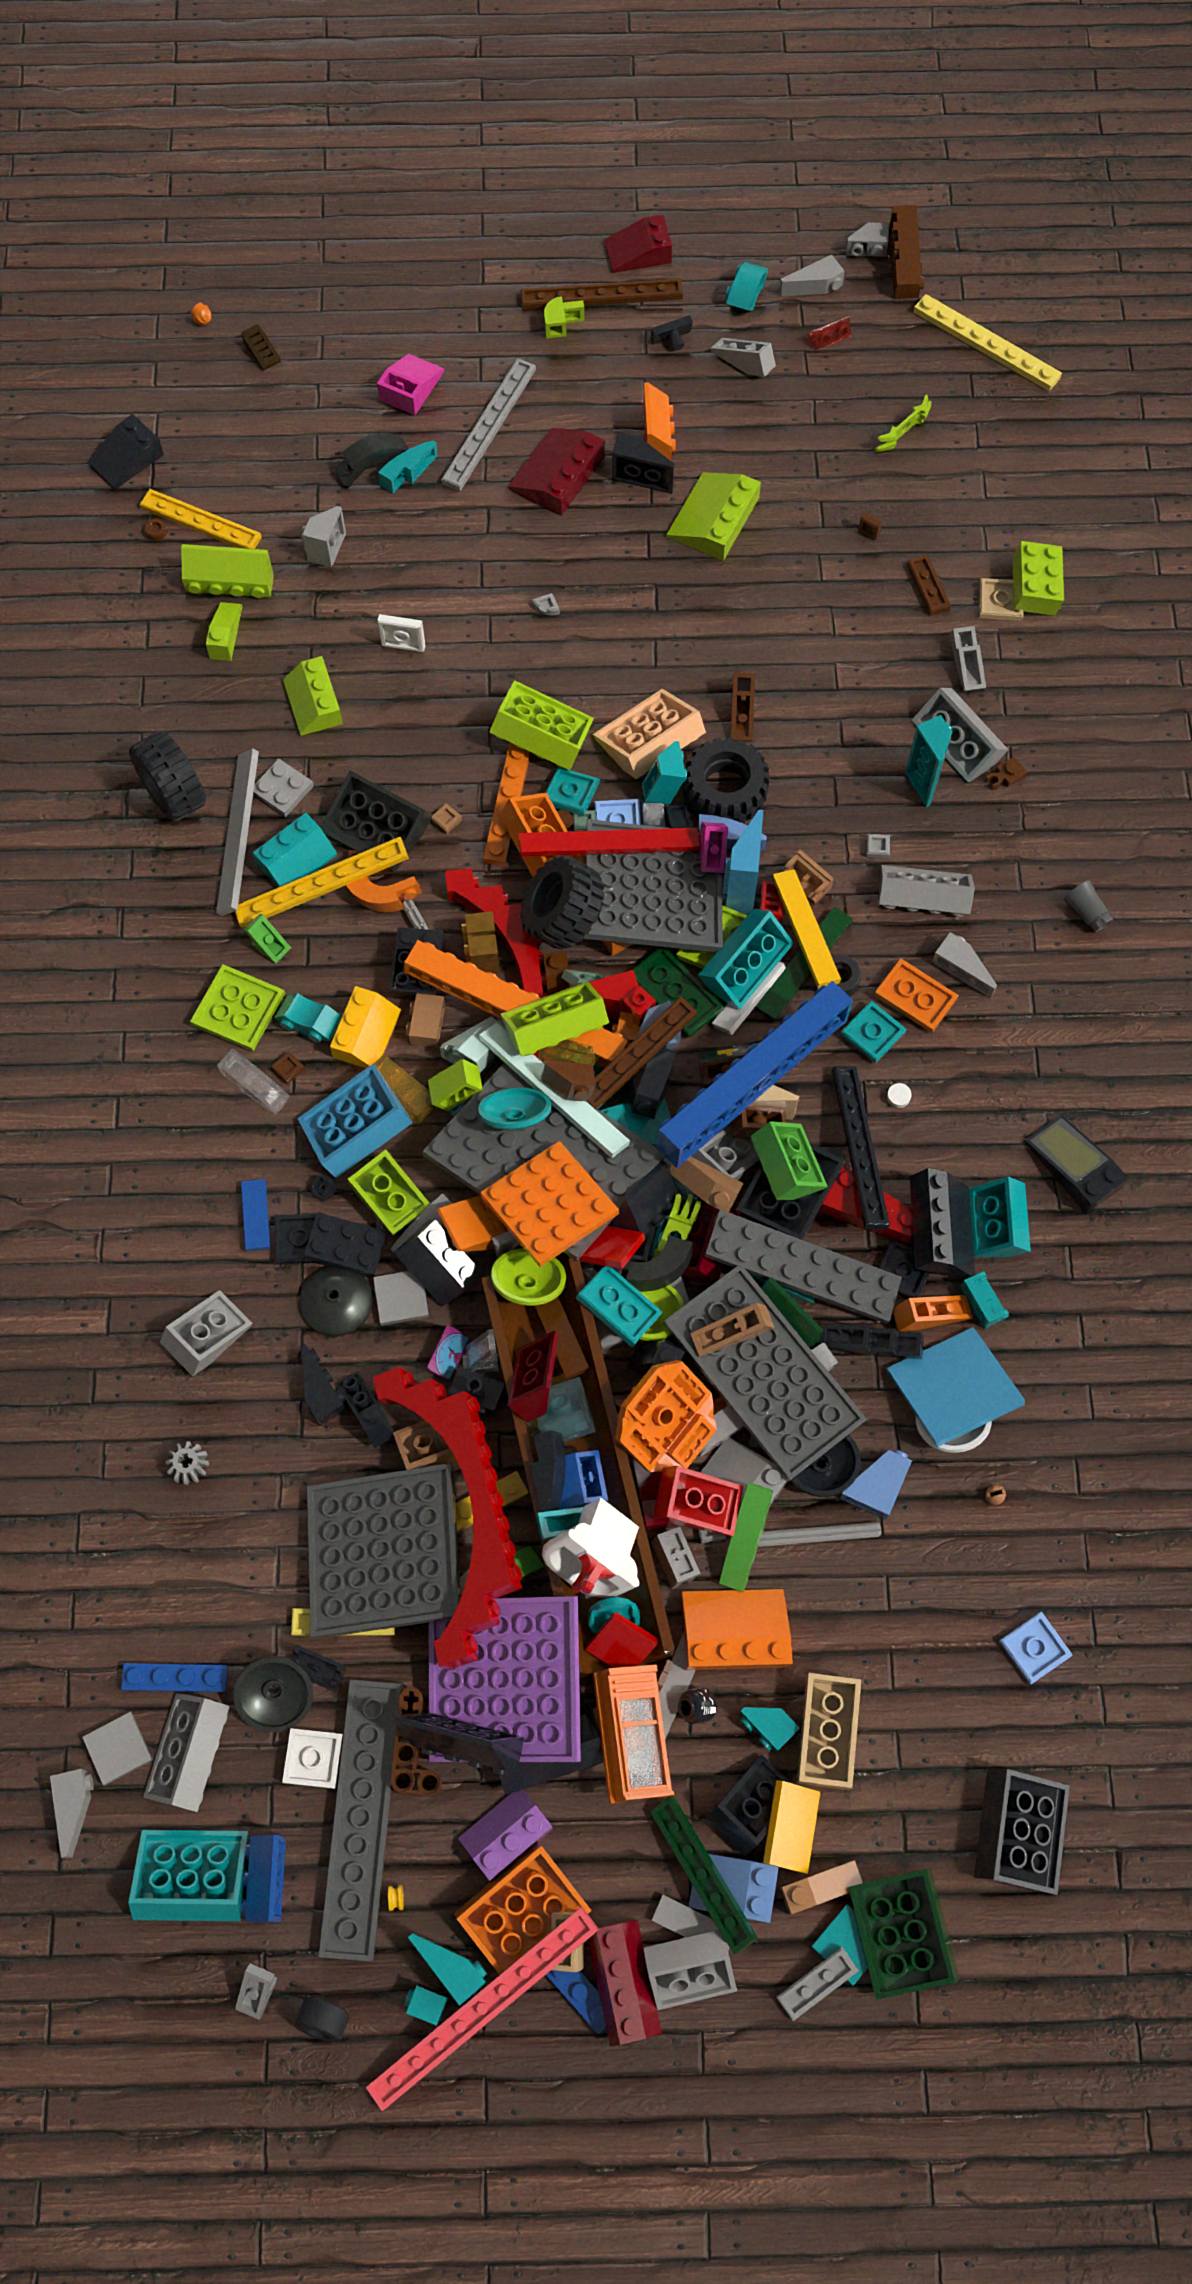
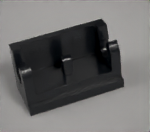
M296 1645L293 1651L295 1654L293 1660L306 1670L311 1682L336 1693L347 1668L341 1663Z

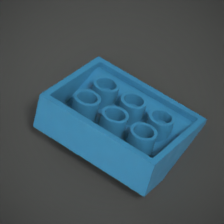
M758 810L732 848L731 858L726 857L722 904H726V907L747 915L754 906L759 871L763 810Z
M374 1063L298 1118L320 1163L335 1178H338L413 1123L404 1106Z

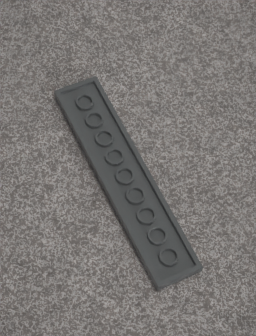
M350 1680L319 1949V1957L374 1962L392 1791L391 1773L396 1734V1723L394 1720L398 1714L402 1684Z

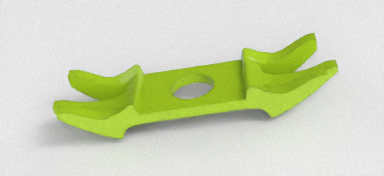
M925 395L921 405L913 407V413L897 427L892 426L890 433L878 437L877 440L886 443L876 447L875 452L894 449L896 441L915 424L923 423L932 403L931 401L928 402V395Z
M689 1194L680 1215L678 1213L681 1195H676L668 1223L659 1245L655 1249L652 1260L661 1254L671 1232L680 1233L681 1239L687 1241L701 1206V1202L696 1201L691 1217L688 1219L693 1195Z

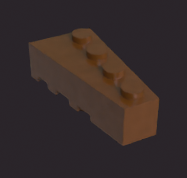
M892 206L888 228V247L894 298H919L920 289H924V277L921 276L922 261L920 260L917 206Z

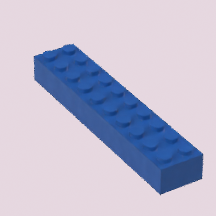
M833 981L827 986L822 985L818 988L811 1000H804L799 1005L796 1013L793 1015L788 1014L776 1030H769L761 1043L753 1044L747 1050V1055L742 1059L737 1058L734 1060L725 1074H718L713 1079L711 1086L698 1091L690 1104H683L678 1109L675 1117L672 1119L667 1118L659 1126L657 1150L676 1168H679L840 1028L848 1019L853 999Z

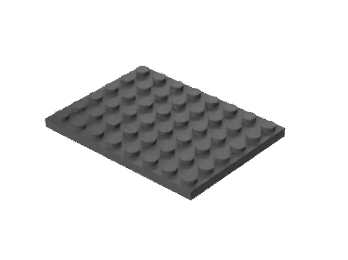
M505 1062L482 1086L483 1090L477 1092L423 1150L424 1157L481 1195V1191L560 1141L618 1209L623 1200L665 1159L656 1147L598 1109H596L598 1113L630 1140L629 1145L613 1158L608 1156L552 1104L549 1115L542 1122L530 1128L519 1131H507L489 1126L481 1120L478 1112L479 1104L485 1097L494 1092L509 1088L534 1089ZM614 1218L563 1252L575 1261H578Z

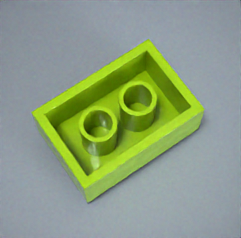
M1021 541L1012 556L1014 610L1055 616L1064 602L1062 546Z

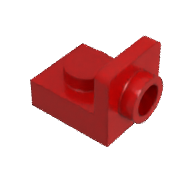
M637 986L623 1000V1003L633 1011L632 1021L639 1027L642 1025L648 1009L656 1006V1000L641 986Z

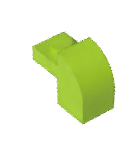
M562 296L548 302L544 309L546 339L566 337V323L584 321L583 300L563 303Z

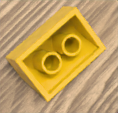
M355 986L330 1045L333 1058L363 1068H368L374 1063L378 1068L400 1016L401 1009L380 994Z

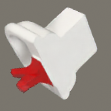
M599 1498L584 1506L578 1525L564 1531L543 1546L542 1557L545 1564L554 1573L568 1582L575 1593L581 1591L586 1595L596 1598L616 1597L639 1586L637 1566L630 1557L639 1527L605 1500Z

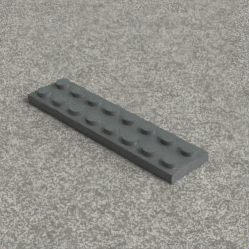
M719 1210L704 1257L734 1268L743 1266L748 1273L766 1280L773 1277L780 1285L885 1324L890 1322L902 1279L901 1276L723 1210Z

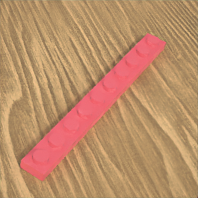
M583 1907L578 1909L366 2087L381 2111L389 2107L599 1930Z

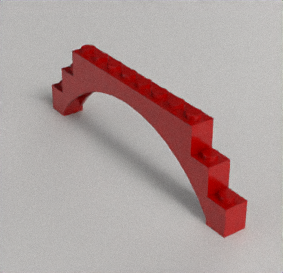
M472 868L445 871L449 902L456 901L473 913L493 911L495 933L505 944L515 962L523 990L528 993L533 992L541 999L547 997L548 993H543L542 986H547L545 972H540V966L544 965L542 951L538 952L537 945H541V941L529 936L523 928L520 917L521 904L509 905L508 894H503L502 885L479 888L478 876L473 877ZM554 1046L542 1048L533 1054L543 1064H545V1061H556V1056L551 1057L550 1051L555 1049Z
M397 1367L373 1377L378 1400L388 1406L397 1404L414 1411L441 1435L453 1452L462 1470L470 1495L473 1514V1547L467 1581L451 1621L440 1639L433 1641L439 1667L452 1670L478 1660L476 1654L478 1645L472 1634L500 1624L498 1618L500 1608L494 1599L522 1589L520 1582L522 1573L515 1562L514 1555L516 1554V1549L509 1538L508 1530L510 1525L508 1519L503 1514L502 1506L504 1501L501 1493L497 1490L496 1482L498 1477L496 1471L491 1466L490 1458L492 1453L490 1447L485 1442L484 1434H486V1429L479 1418L478 1411H480V1405L478 1400L465 1391L447 1397L445 1387L433 1379L415 1385L413 1375L403 1368Z

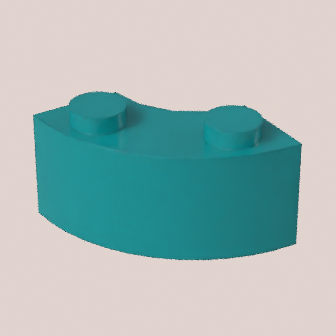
M747 261L742 265L739 264L732 286H728L726 291V304L752 311L758 295L763 290L769 268Z
M299 993L287 995L274 1018L280 1021V1025L288 1031L295 1030L320 1043L321 1040H331L340 1024L342 1016L326 1004L313 1002Z

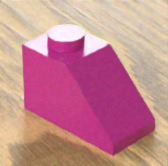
M701 821V848L699 852L700 870L702 872L724 873L728 827L724 823Z

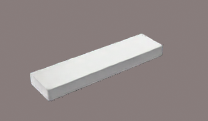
M778 962L740 1010L728 1003L712 1022L713 1027L732 1036L786 969L784 963Z

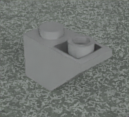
M868 222L848 237L846 256L886 257L888 223Z

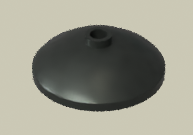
M333 1266L324 1267L313 1273L304 1283L299 1299L300 1311L306 1323L316 1332L334 1337L350 1334L360 1328L369 1317L373 1304L370 1285L363 1275ZM332 1293H338V1297L336 1299H331L330 1295Z
M266 1656L251 1662L242 1670L234 1687V1704L238 1714L248 1725L264 1732H281L296 1726L307 1715L313 1699V1686L306 1670L296 1661L283 1656ZM277 1684L279 1688L273 1690L270 1688V1685Z

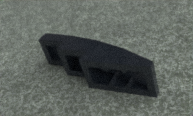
M821 1324L823 1333L819 1345L825 1343L831 1351L881 1357L922 1359L924 1334L922 1332H898L896 1329L871 1328L869 1325Z

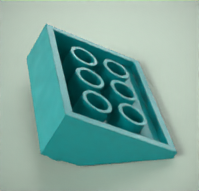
M142 1830L128 1903L132 1919L158 1921H241V1905L245 1894L243 1876L247 1865L245 1846L248 1842V1831Z

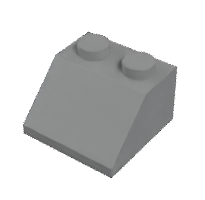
M336 506L310 517L307 525L303 526L301 538L304 540V551L309 562L328 567L333 566L346 535L342 507Z

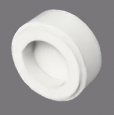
M897 1083L889 1088L887 1100L891 1106L903 1108L909 1104L911 1090L908 1086Z

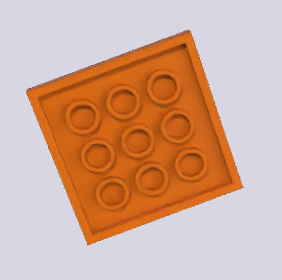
M560 1141L480 1192L481 1198L539 1268L619 1214V1209Z

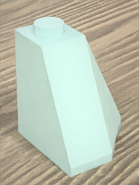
M489 1017L443 1043L440 1047L441 1057L452 1064L464 1059L477 1065L480 1078H482L497 1058V1055L479 1040V1035L496 1022L507 1031L503 1020Z

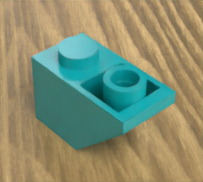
M744 1707L739 1713L742 1716L740 1722L750 1732L753 1729L760 1736L758 1741L767 1751L772 1749L776 1753L800 1729L782 1708Z

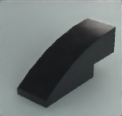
M550 1430L533 1436L539 1461L530 1464L541 1512L559 1509L565 1484L566 1461L563 1436L560 1432Z

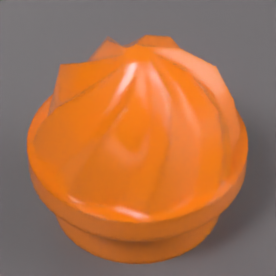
M198 303L192 308L190 315L195 323L206 325L210 322L211 311L207 305Z

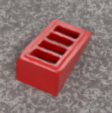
M762 881L759 909L770 910L781 925L783 903L779 894L766 893V891L778 892L774 882Z

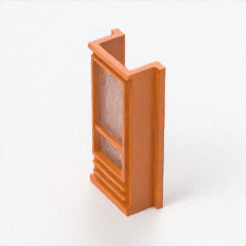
M657 1665L609 1668L593 1673L609 1804L644 1798H668L674 1795V1791L671 1788L657 1685Z

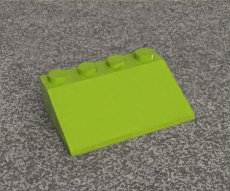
M703 472L666 534V538L724 561L759 499L761 482L742 474Z
M514 680L489 732L499 739H505L515 744L520 749H526L534 753L539 758L555 763L558 767L571 770L594 718Z

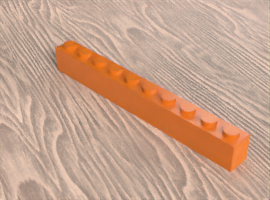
M417 940L404 964V973L502 1019L501 1014L541 999L537 994L533 992L528 993L512 982L507 983L491 972L486 973L470 962L465 963L449 952L444 953L428 942L423 943ZM602 1026L598 1030L584 1032L577 1038L563 1040L557 1046L605 1068L627 1047L628 1040L619 1033L605 1030Z

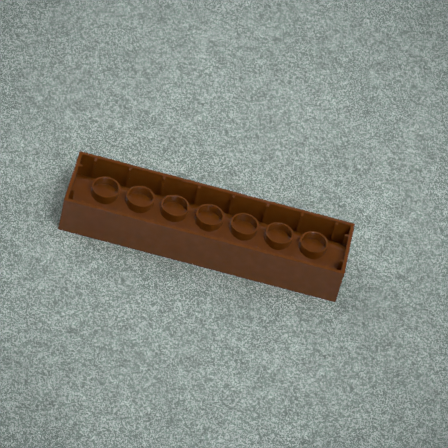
M569 1258L568 1262L563 1266L566 1273L565 1286L558 1297L590 1370L567 1380L556 1356L547 1413L529 1422H526L513 1409H511V1414L542 1550L549 1540H541L536 1514L541 1512L530 1466V1464L539 1461L533 1436L550 1430L562 1433L565 1455L599 1450L608 1497L606 1502L639 1527L630 1552V1557L637 1566L639 1586L618 1595V1597L629 1599L637 1605L640 1612L639 1627L658 1638L655 1648L640 1664L644 1665L673 1658L675 1649L627 1452L615 1440L617 1411L593 1313L576 1299L577 1295L586 1286L580 1260L575 1261ZM491 1276L482 1278V1283L509 1399L518 1348L547 1333L535 1305H520L505 1299L496 1291L492 1284ZM546 1565L553 1597L578 1596L579 1680L591 1678L593 1673L613 1668L585 1650L586 1644L595 1635L588 1625V1612L594 1604L605 1598L589 1596L581 1591L575 1593L568 1582Z

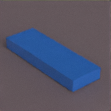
M266 1180L242 1181L245 1249L247 1252L271 1249Z

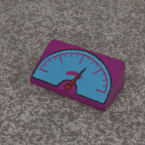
M447 1325L427 1366V1372L450 1382L471 1338Z

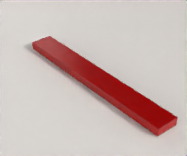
M697 828L518 834L521 857L700 851L701 848Z

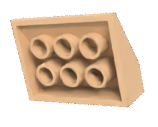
M661 689L594 733L593 736L626 773L637 779L651 769L657 756L674 741H679L680 749H682L689 743L697 740L706 731L698 710Z

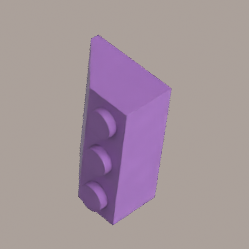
M521 1789L509 1794L458 1839L489 1881H492L537 1841L549 1833L553 1826L526 1792Z

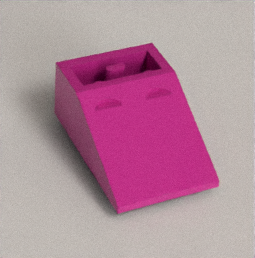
M408 354L388 367L377 382L379 400L416 415L445 369Z

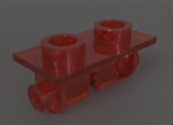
M850 317L839 318L836 322L816 330L812 329L808 333V338L810 341H814L815 350L850 337Z

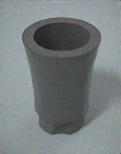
M1090 880L1077 886L1064 898V901L1096 933L1113 921L1109 910L1101 901Z

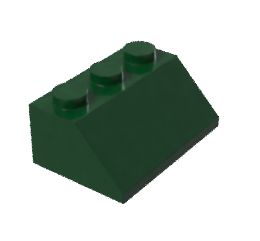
M771 1277L761 1289L812 1350L819 1344L823 1329Z

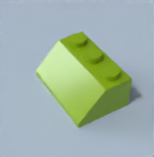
M320 656L300 662L283 679L300 736L343 724L338 702L323 657Z

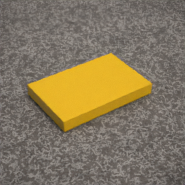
M776 1780L763 1863L808 1874L820 1798L819 1791Z

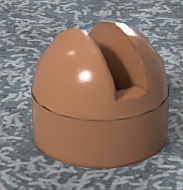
M998 1484L990 1485L985 1491V1499L990 1505H1000L1006 1498V1491ZM1001 1491L1002 1493L993 1497L990 1496L992 1492Z

